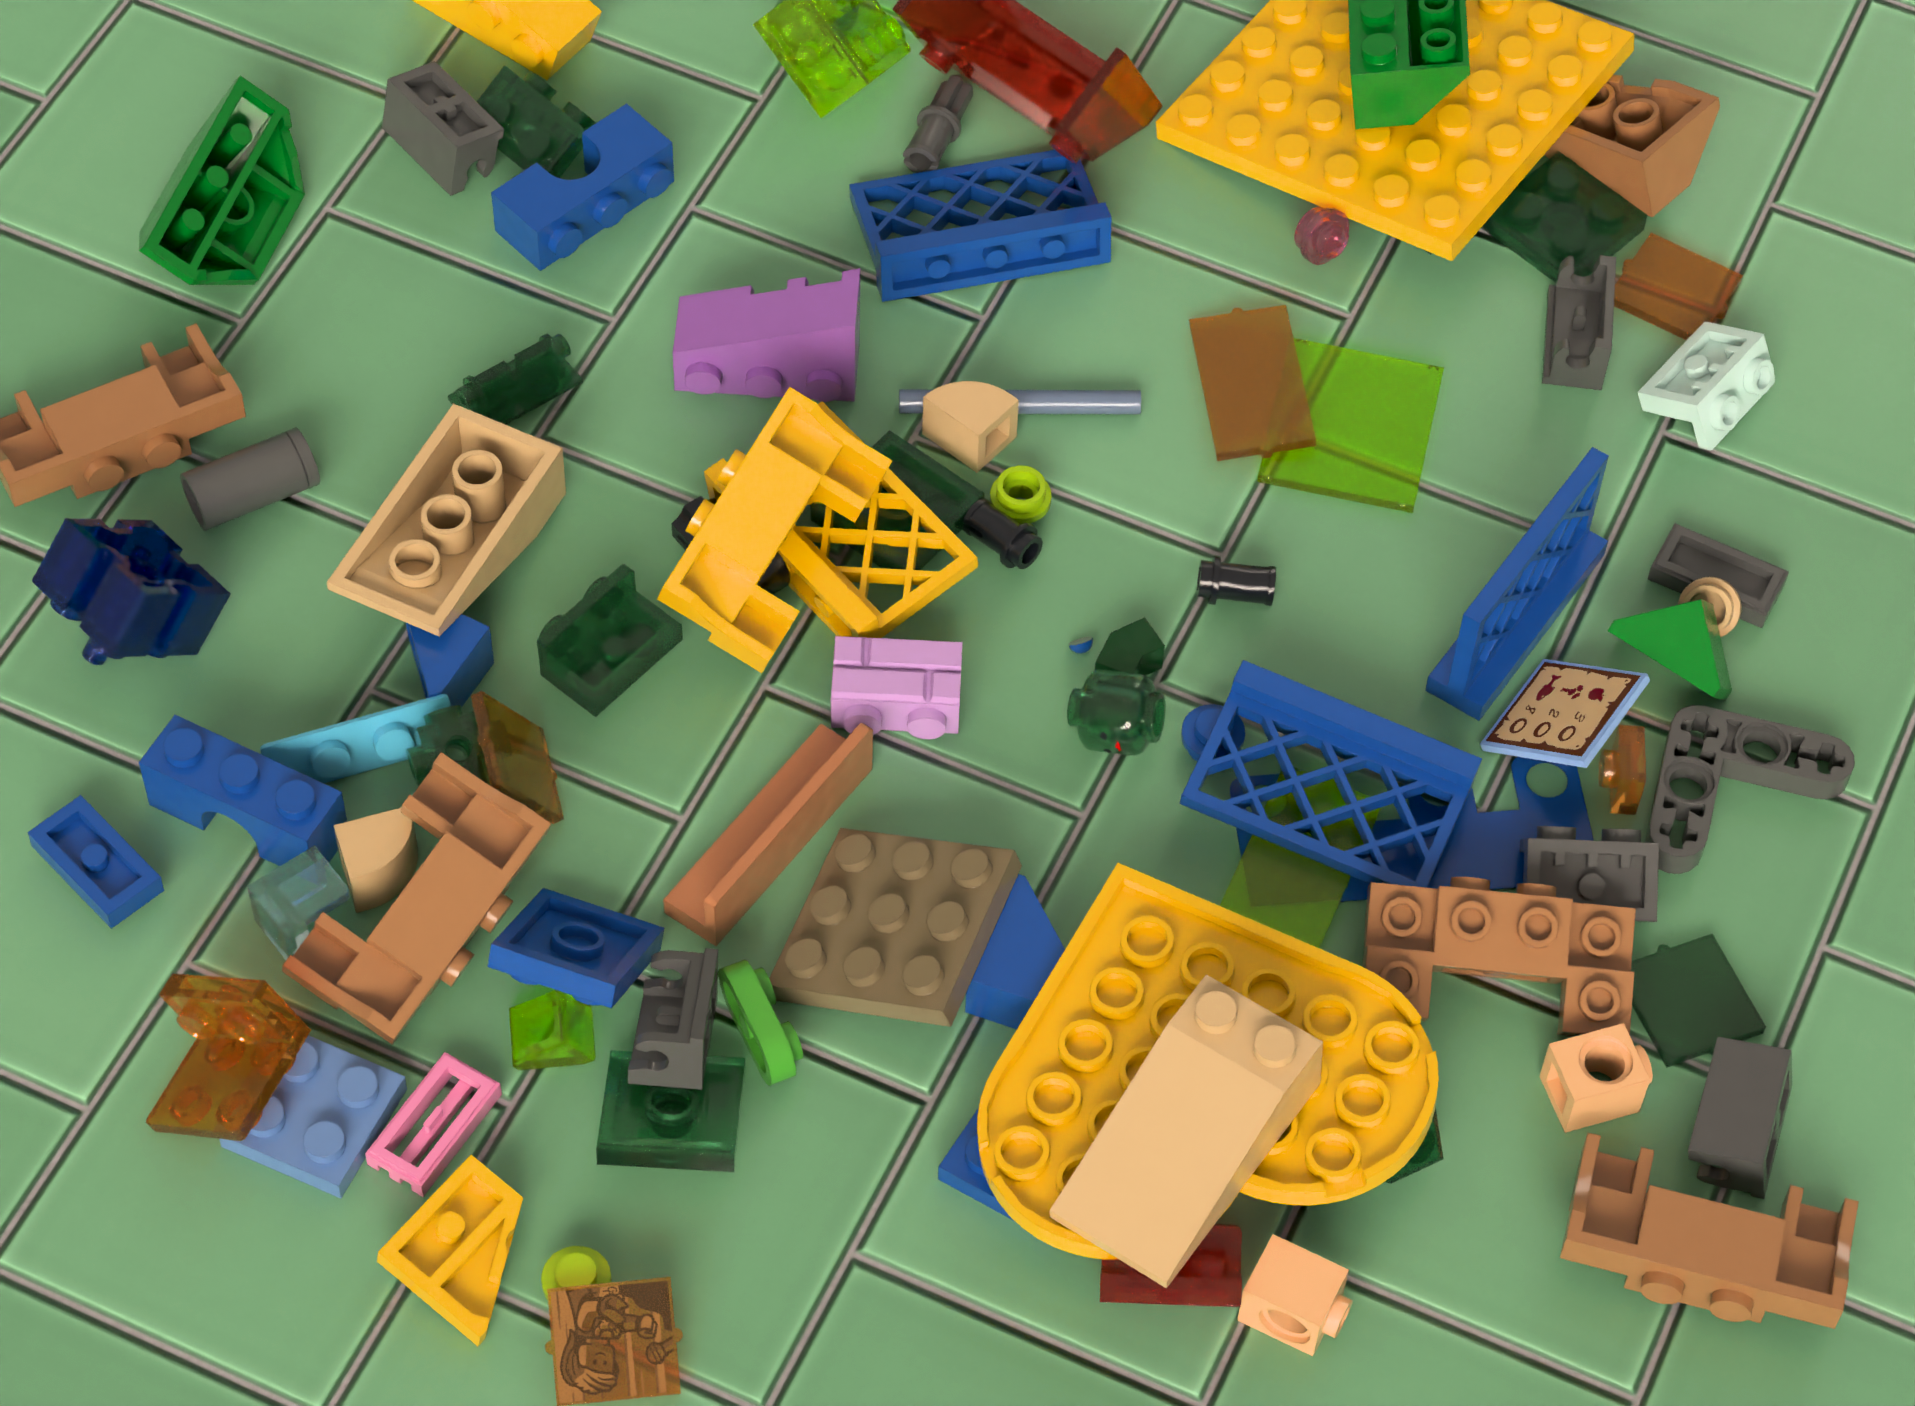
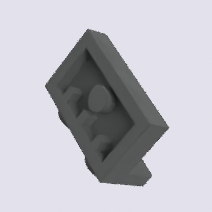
M1537 826L1536 838L1520 839V853H1524L1523 883L1554 886L1557 888L1556 897L1573 899V902L1636 908L1635 921L1657 922L1659 843L1641 842V830L1602 829L1601 841L1576 840L1575 827Z

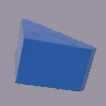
M461 614L439 637L405 622L425 699L446 694L450 700L454 719L494 664L490 627Z

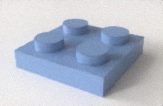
M285 1026L219 1131L218 1136L221 1147L338 1198H342L366 1158L365 1153L378 1138L407 1090L405 1076Z

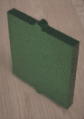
M1713 934L1671 948L1668 945L1662 944L1658 947L1656 953L1632 961L1631 971L1634 972L1632 1007L1666 1068L1707 1053L1713 1055L1717 1036L1744 1041L1764 1033L1766 1026Z

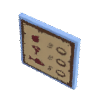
M1543 659L1481 741L1482 751L1587 768L1650 682L1649 676L1646 673Z

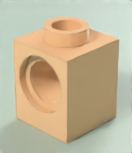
M1622 1023L1550 1043L1539 1077L1564 1132L1567 1133L1640 1112L1648 1085L1652 1082L1653 1073L1645 1049L1641 1045L1634 1046L1625 1024ZM1589 1072L1604 1073L1612 1081L1598 1080L1591 1076Z
M1272 1234L1243 1289L1237 1321L1313 1356L1324 1334L1336 1338L1348 1316L1353 1300L1343 1296L1349 1269Z

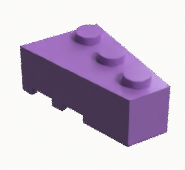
M861 268L842 271L841 281L809 285L807 278L801 277L788 279L787 289L754 294L753 287L749 285L679 296L673 345L674 391H689L697 394L753 395L759 398L783 397L788 388L791 387L807 398L817 401L855 402L860 347Z

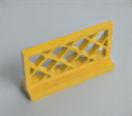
M823 401L818 403L819 407L835 423L863 442ZM724 458L704 471L709 499L715 498L718 500L726 488L717 482L727 463ZM889 468L864 507L870 508L867 530L833 528L835 511L826 506L823 527L794 525L778 551L789 572L790 583L788 586L836 636L882 638L978 568L977 556ZM882 487H883L888 493H881ZM813 497L807 504L826 506ZM879 508L906 510L912 516L911 532L876 530ZM922 526L928 533L920 532V527ZM813 542L821 543L820 549ZM831 543L865 545L862 567L835 566L829 560ZM874 546L909 547L906 570L871 568ZM918 548L945 549L954 559V561L940 571L915 570ZM852 582L860 583L859 590ZM869 583L904 585L903 597L881 613L867 599Z

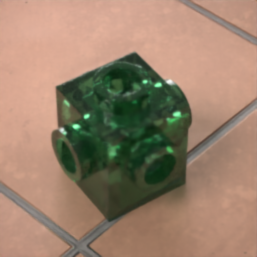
M461 705L442 708L423 717L426 725L416 728L413 736L415 746L406 749L409 766L417 786L422 783L431 771L433 762L441 752L448 756L446 749L457 748L463 752L465 760H454L456 763L496 790H500L503 782L496 762L505 760V753L495 723L484 725L480 710L463 714Z

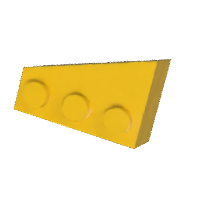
M412 0L545 80L551 78L591 41L602 13L590 0Z

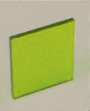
M1291 337L1257 482L1413 513L1444 367Z

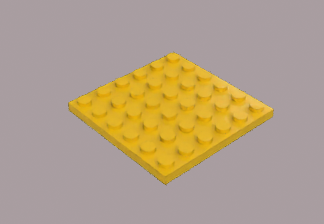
M1270 0L1156 121L1157 139L1453 261L1634 51V33L1547 0H1466L1470 75L1414 125L1355 129L1350 73L1348 0Z

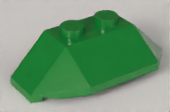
M240 75L184 152L140 230L139 251L189 285H254L260 279L305 196L298 154L289 130L292 127L289 109Z

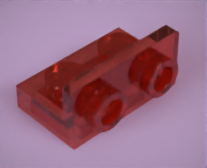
M1215 1224L1167 1289L1117 1258L1116 1260L1102 1259L1100 1302L1241 1307V1228L1235 1224Z

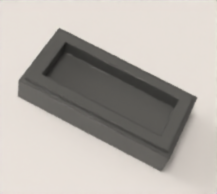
M1674 523L1650 568L1648 580L1682 593L1690 583L1699 578H1721L1730 583L1740 597L1742 606L1740 619L1763 628L1786 583L1789 571Z

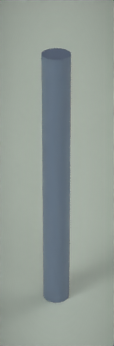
M899 389V414H923V396L934 389ZM1005 390L1019 400L1018 414H1141V390Z

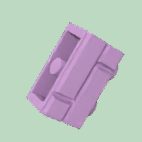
M835 636L831 689V728H844L851 734L860 723H863L873 729V735L880 730L908 731L912 736L920 739H935L944 733L958 734L963 642Z

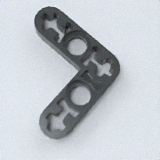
M1691 705L1682 708L1675 714L1666 738L1645 843H1659L1658 869L1667 873L1682 874L1691 871L1698 865L1708 839L1720 776L1810 798L1827 800L1837 797L1845 791L1855 766L1854 754L1845 742L1828 734L1708 706ZM1691 731L1703 733V745L1699 758L1687 756L1691 742ZM1750 742L1765 743L1774 750L1777 758L1767 763L1754 761L1746 755L1743 746ZM1790 752L1797 753L1794 768L1786 766ZM1817 760L1829 763V774L1817 771ZM1679 778L1691 779L1701 786L1704 795L1693 800L1681 798L1672 791L1669 783ZM1675 819L1686 821L1682 837V849L1669 846V836Z

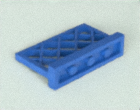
M1075 146L849 184L850 200L876 269L877 289L882 302L1111 262L1112 217L1106 203H1098ZM1067 169L1069 174L1061 184L1040 177L1042 173ZM998 180L1012 184L1005 193L984 186L986 182ZM939 190L955 193L948 203L927 196L930 192ZM1026 190L1048 197L1040 207L1019 199ZM886 199L899 203L890 213L868 204V202ZM970 200L991 207L983 217L962 209ZM1062 203L1074 207L1057 210ZM914 209L934 216L926 226L905 219ZM1005 213L1016 216L1015 218L1000 220ZM949 222L960 226L943 230ZM892 232L904 236L885 240Z
M1594 447L1589 450L1464 612L1459 636L1428 676L1425 691L1480 721L1605 555L1608 540L1591 532L1590 527L1609 455Z
M1243 660L1234 677L1229 696L1181 795L1180 804L1369 884L1375 882L1428 888L1462 807H1464L1472 789L1482 758ZM1235 715L1260 724L1268 741L1238 751L1229 733V728ZM1278 732L1285 734V736L1280 737ZM1305 743L1320 749L1328 766L1297 776L1286 749ZM1222 745L1226 755L1216 758ZM1275 754L1286 780L1255 790L1244 763ZM1337 757H1340V758L1345 759V760L1339 762V760H1338ZM1233 768L1244 794L1223 801L1200 790L1208 775ZM1363 768L1380 774L1387 791L1357 801L1345 774ZM1334 778L1346 805L1315 815L1303 788ZM1397 781L1405 785L1399 787ZM1292 792L1304 819L1285 826L1269 820L1261 802ZM1426 793L1449 803L1443 818L1417 826L1405 799ZM1394 804L1406 830L1375 840L1363 813ZM1250 806L1252 812H1249L1243 808ZM1352 817L1364 845L1346 851L1330 846L1321 827ZM1310 831L1312 838L1303 833ZM1435 835L1430 849H1428L1424 838ZM1412 842L1422 864L1416 880L1414 881L1390 871L1382 852ZM1370 857L1372 863L1364 860V858Z

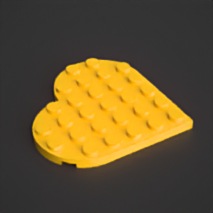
M1117 863L985 1083L977 1116L979 1156L984 1176L995 1198L1007 1214L1037 1239L1065 1252L1083 1257L1119 1260L1050 1218V1209L1166 1025L1207 974L1323 1041L1320 1085L1239 1192L1272 1203L1305 1206L1329 1204L1361 1195L1381 1185L1403 1168L1417 1152L1431 1126L1436 1107L1439 1081L1436 1051L1433 1052L1430 1041L1421 1025V1016L1399 990L1374 972L1135 869Z

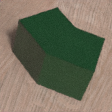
M1145 617L1110 633L1095 662L1094 685L1130 698L1140 678L1162 669L1165 645Z

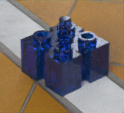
M65 518L32 579V582L51 599L50 605L58 614L73 621H82L79 627L90 637L82 650V656L94 665H103L108 657L123 659L124 657H142L147 654L156 658L197 655L231 595L201 565L188 564L180 557L183 549L152 520L117 519L114 527L109 528L101 519Z

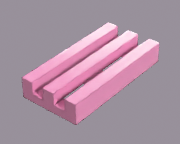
M444 1052L365 1153L367 1165L377 1171L381 1167L389 1172L391 1179L400 1184L403 1181L411 1184L413 1192L424 1197L501 1097V1084ZM455 1076L460 1079L440 1106H437L424 1122L422 1129L401 1156L393 1154L394 1150L451 1077ZM475 1088L478 1089L419 1167H416L415 1165Z

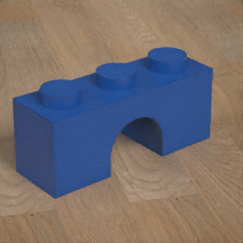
M627 103L582 132L584 169L588 174L587 176L573 180L557 178L536 162L491 192L495 231L538 270L542 271L559 258L570 256L580 244L604 228L616 225L625 214L647 199L659 196L674 182L673 143Z
M174 715L139 761L150 806L201 830L206 829L217 813L225 815L240 824L253 837L257 845L259 857L315 883L338 851L334 825L347 822L341 791L180 716Z

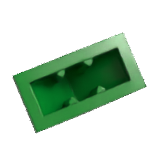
M1700 599L1614 620L1607 630L1710 696L1726 701L1730 695L1732 688L1713 604Z

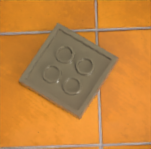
M840 828L769 978L774 989L776 1001L951 1027L1022 867L1015 850Z

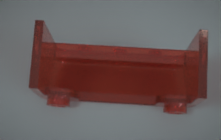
M899 0L892 9L924 46L919 55L927 63L945 75L953 68L1052 136L1049 145L1074 164H1077L1081 157L1093 162L1149 126L1163 107L1125 52L1116 47L1109 58L1104 61L1015 0Z

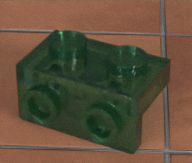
M504 65L477 100V103L504 128L503 138L498 139L497 149L523 170L537 162L551 175L560 178L583 149L582 132L597 122L570 101H568L563 109L551 101L557 91L531 70L522 78Z
M622 564L608 577L603 576L594 581L587 589L583 599L566 614L553 617L544 626L537 640L540 675L596 717L683 640L682 624L637 592L635 571L626 564Z

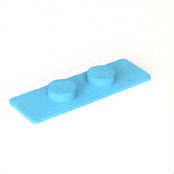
M440 694L269 742L260 747L261 755L317 781L327 783L454 747L458 743L449 697L446 694Z

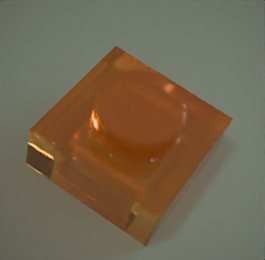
M1619 725L1612 750L1602 749L1599 786L1609 788L1610 813L1636 815L1646 783L1645 727Z

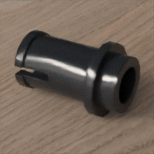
M982 498L976 501L963 519L965 525L962 526V530L967 535L973 536L1000 555V562L1007 568L1018 567L1019 569H1026L1037 559L1041 552L1043 541L1037 536L1035 526L1031 523H1018L993 506L987 499Z
M1214 555L1212 561H1200L1197 597L1208 598V604L1212 605L1216 604L1217 599L1262 603L1266 606H1272L1276 582V567L1221 562V556Z

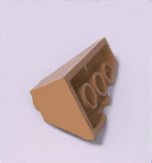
M1613 75L1544 155L1606 199L1654 217L1690 186L1720 109L1719 97L1671 80L1655 79L1651 88L1624 85L1622 75Z

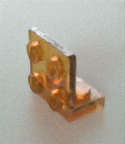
M172 973L159 996L178 1014L176 1020L179 1026L190 1035L196 1037V1040L150 1112L146 1123L155 1132L242 1141L261 1119L263 1109L283 1076L293 1066L296 1055L311 1029L265 980Z

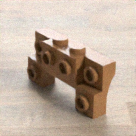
M197 323L185 327L189 346L159 356L152 342L141 345L145 369L41 408L42 420L26 390L14 394L18 412L0 418V480L14 507L68 486L71 487L77 499L97 491L111 489L122 481L155 468L167 467L176 460L191 455L190 438L246 417L241 391L230 372L216 358Z
M442 752L433 762L431 771L413 795L407 797L401 807L402 814L438 838L439 842L367 938V942L322 912L315 921L314 928L293 956L290 954L282 965L283 973L334 1009H342L391 1045L394 1044L441 980L452 987L475 955L465 947L480 927L491 933L506 914L513 900L506 896L505 892L548 833L551 826L550 822L526 805L488 785Z
M1451 877L1450 887L1439 886L1437 889L1371 882L1367 891L1363 968L1374 972L1399 990L1415 1007L1421 1016V1021H1426L1429 1018L1432 972L1550 984L1561 983L1557 1035L1572 1036L1573 1034H1586L1622 1023L1625 1024L1630 1035L1634 972L1631 971L1636 908L1573 902V899L1556 897L1557 888L1544 884L1519 883L1516 887V893L1490 891V880L1474 877Z
M1587 1133L1580 1155L1569 1206L1570 1213L1560 1254L1561 1259L1626 1275L1624 1288L1641 1292L1645 1298L1660 1304L1680 1302L1707 1309L1714 1316L1726 1321L1743 1322L1749 1320L1761 1323L1765 1311L1833 1329L1836 1328L1844 1310L1849 1281L1850 1252L1859 1201L1845 1198L1838 1213L1802 1204L1804 1188L1790 1185L1782 1203L1780 1218L1653 1185H1649L1646 1193L1655 1150L1641 1147L1637 1160L1633 1161L1598 1152L1601 1136Z

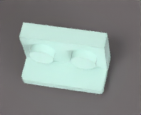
M1704 321L1637 392L1642 410L1692 422L1699 448L1713 450L1775 382L1774 367L1771 363L1765 336L1758 332Z

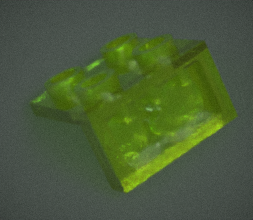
M784 0L753 24L820 118H823L911 52L910 46L905 41L906 37L903 28L895 18L885 13L877 0Z

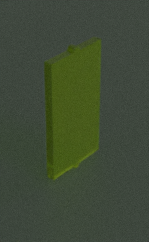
M1294 767L1297 776L1308 773ZM1282 770L1276 783L1286 780ZM1334 778L1303 788L1315 815L1346 805ZM1353 790L1357 801L1371 797ZM1292 792L1268 800L1264 807L1268 819L1283 826L1304 819ZM1382 807L1363 813L1371 831ZM1352 817L1321 827L1330 846L1346 851L1364 845ZM1310 831L1303 833L1312 838ZM1252 835L1219 906L1317 948H1321L1352 876Z

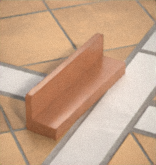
M860 723L845 739L828 727L820 724L663 899L664 913L714 946H717L870 773L873 759V729Z

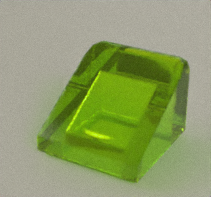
M553 990L509 1008L512 1064L517 1070L582 1065L595 1061L591 1005L583 1004L567 993Z

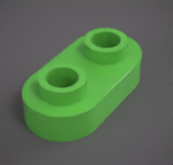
M745 959L720 968L718 970V977L726 1005L765 1083L771 1086L796 1076L795 1061L803 1059L801 1043L793 1025L789 1021L780 1024L772 1008L773 1005H776V997L766 971L762 967L753 970Z

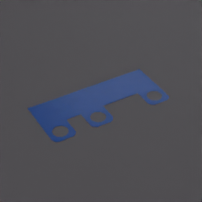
M1516 757L1512 761L1511 771L1520 808L1518 810L1477 813L1473 789H1471L1428 888L1450 887L1451 877L1490 880V890L1516 888L1517 884L1523 883L1524 853H1520V839L1536 838L1537 826L1575 827L1576 840L1594 841L1577 766ZM1540 763H1549L1559 767L1567 777L1565 791L1555 797H1542L1535 794L1526 782V775L1529 769ZM1284 774L1249 776L1254 787L1272 785L1286 780ZM1237 778L1230 785L1231 798L1244 794ZM1292 792L1284 795L1286 807L1283 813L1274 819H1269L1283 826L1302 820L1300 809ZM1421 795L1408 798L1410 811L1417 826L1443 818L1448 805L1436 806L1430 804ZM1401 819L1367 821L1375 840L1406 830ZM1354 822L1330 824L1321 827L1330 846L1346 851L1364 845ZM1236 828L1250 909L1367 900L1369 883ZM1310 831L1303 833L1312 838ZM1435 835L1424 838L1428 849H1430ZM1412 842L1382 852L1390 871L1414 881L1416 880L1422 864ZM1370 857L1364 858V860L1372 863Z

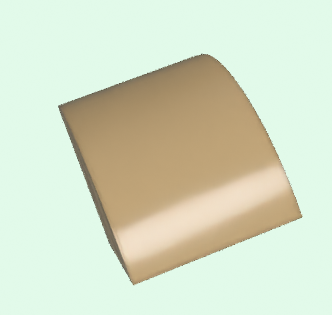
M959 381L942 385L923 396L922 434L978 473L1017 437L1019 400L1005 390L983 382Z
M400 807L334 825L339 858L355 912L359 913L376 908L397 896L411 880L418 861L414 821L402 814Z

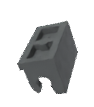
M433 61L387 80L382 128L450 196L464 191L468 179L467 171L475 161L478 160L476 164L477 171L484 178L491 173L495 164L498 139L503 138L504 128L441 66Z
M1600 255L1594 264L1593 274L1581 277L1574 274V257L1568 256L1560 263L1555 285H1549L1547 292L1542 384L1602 390L1612 350L1616 257Z
M705 948L704 953L665 950L652 955L651 968L661 971L672 969L679 972L682 978L674 981L665 978L645 979L634 1046L628 1066V1084L702 1090L718 1000L719 949Z
M1717 1036L1688 1147V1159L1702 1163L1698 1169L1697 1179L1718 1187L1751 1193L1752 1197L1765 1198L1792 1089V1052L1790 1049Z

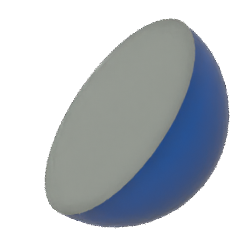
M1080 638L1070 642L1068 645L1075 653H1086L1092 647L1093 638Z

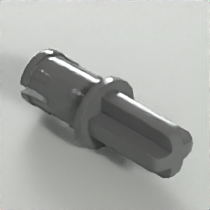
M951 75L948 81L942 82L931 104L922 108L917 116L918 129L903 152V157H905L904 163L911 171L919 173L937 170L947 146L959 137L962 127L960 120L973 97L972 85L963 82L961 76Z

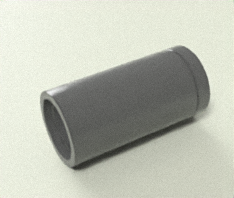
M296 427L180 474L186 499L197 522L204 531L320 484V475L313 454L304 436Z

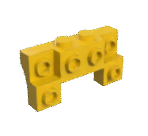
M789 387L747 455L736 449L717 479V482L726 488L717 502L713 504L704 499L685 530L694 538L662 587L657 600L710 631L711 635L708 641L760 673H763L800 611L757 584L812 497L855 523L887 472L892 460L852 436L835 423L816 402Z

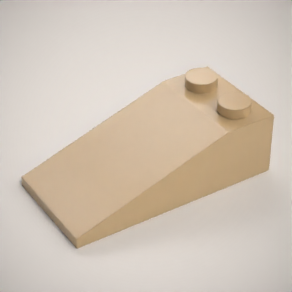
M453 403L328 579V590L440 637L537 537L565 496L563 448Z
M1206 974L1166 1025L1051 1207L1050 1218L1167 1289L1320 1085L1323 1041Z

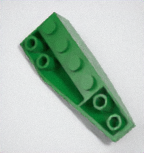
M1348 0L1350 73L1355 129L1414 125L1470 75L1466 0Z

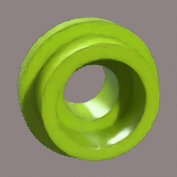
M1019 465L1004 470L994 481L990 490V502L993 506L1020 524L1033 523L1040 520L1046 515L1051 506L1052 493L1049 484L1039 471L1029 466ZM1022 497L1026 500H1018L1014 498Z

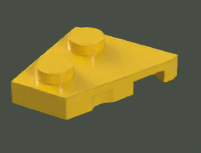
M470 1155L378 1251L377 1262L475 1345L479 1346L486 1338L522 1207L523 1197L473 1155Z

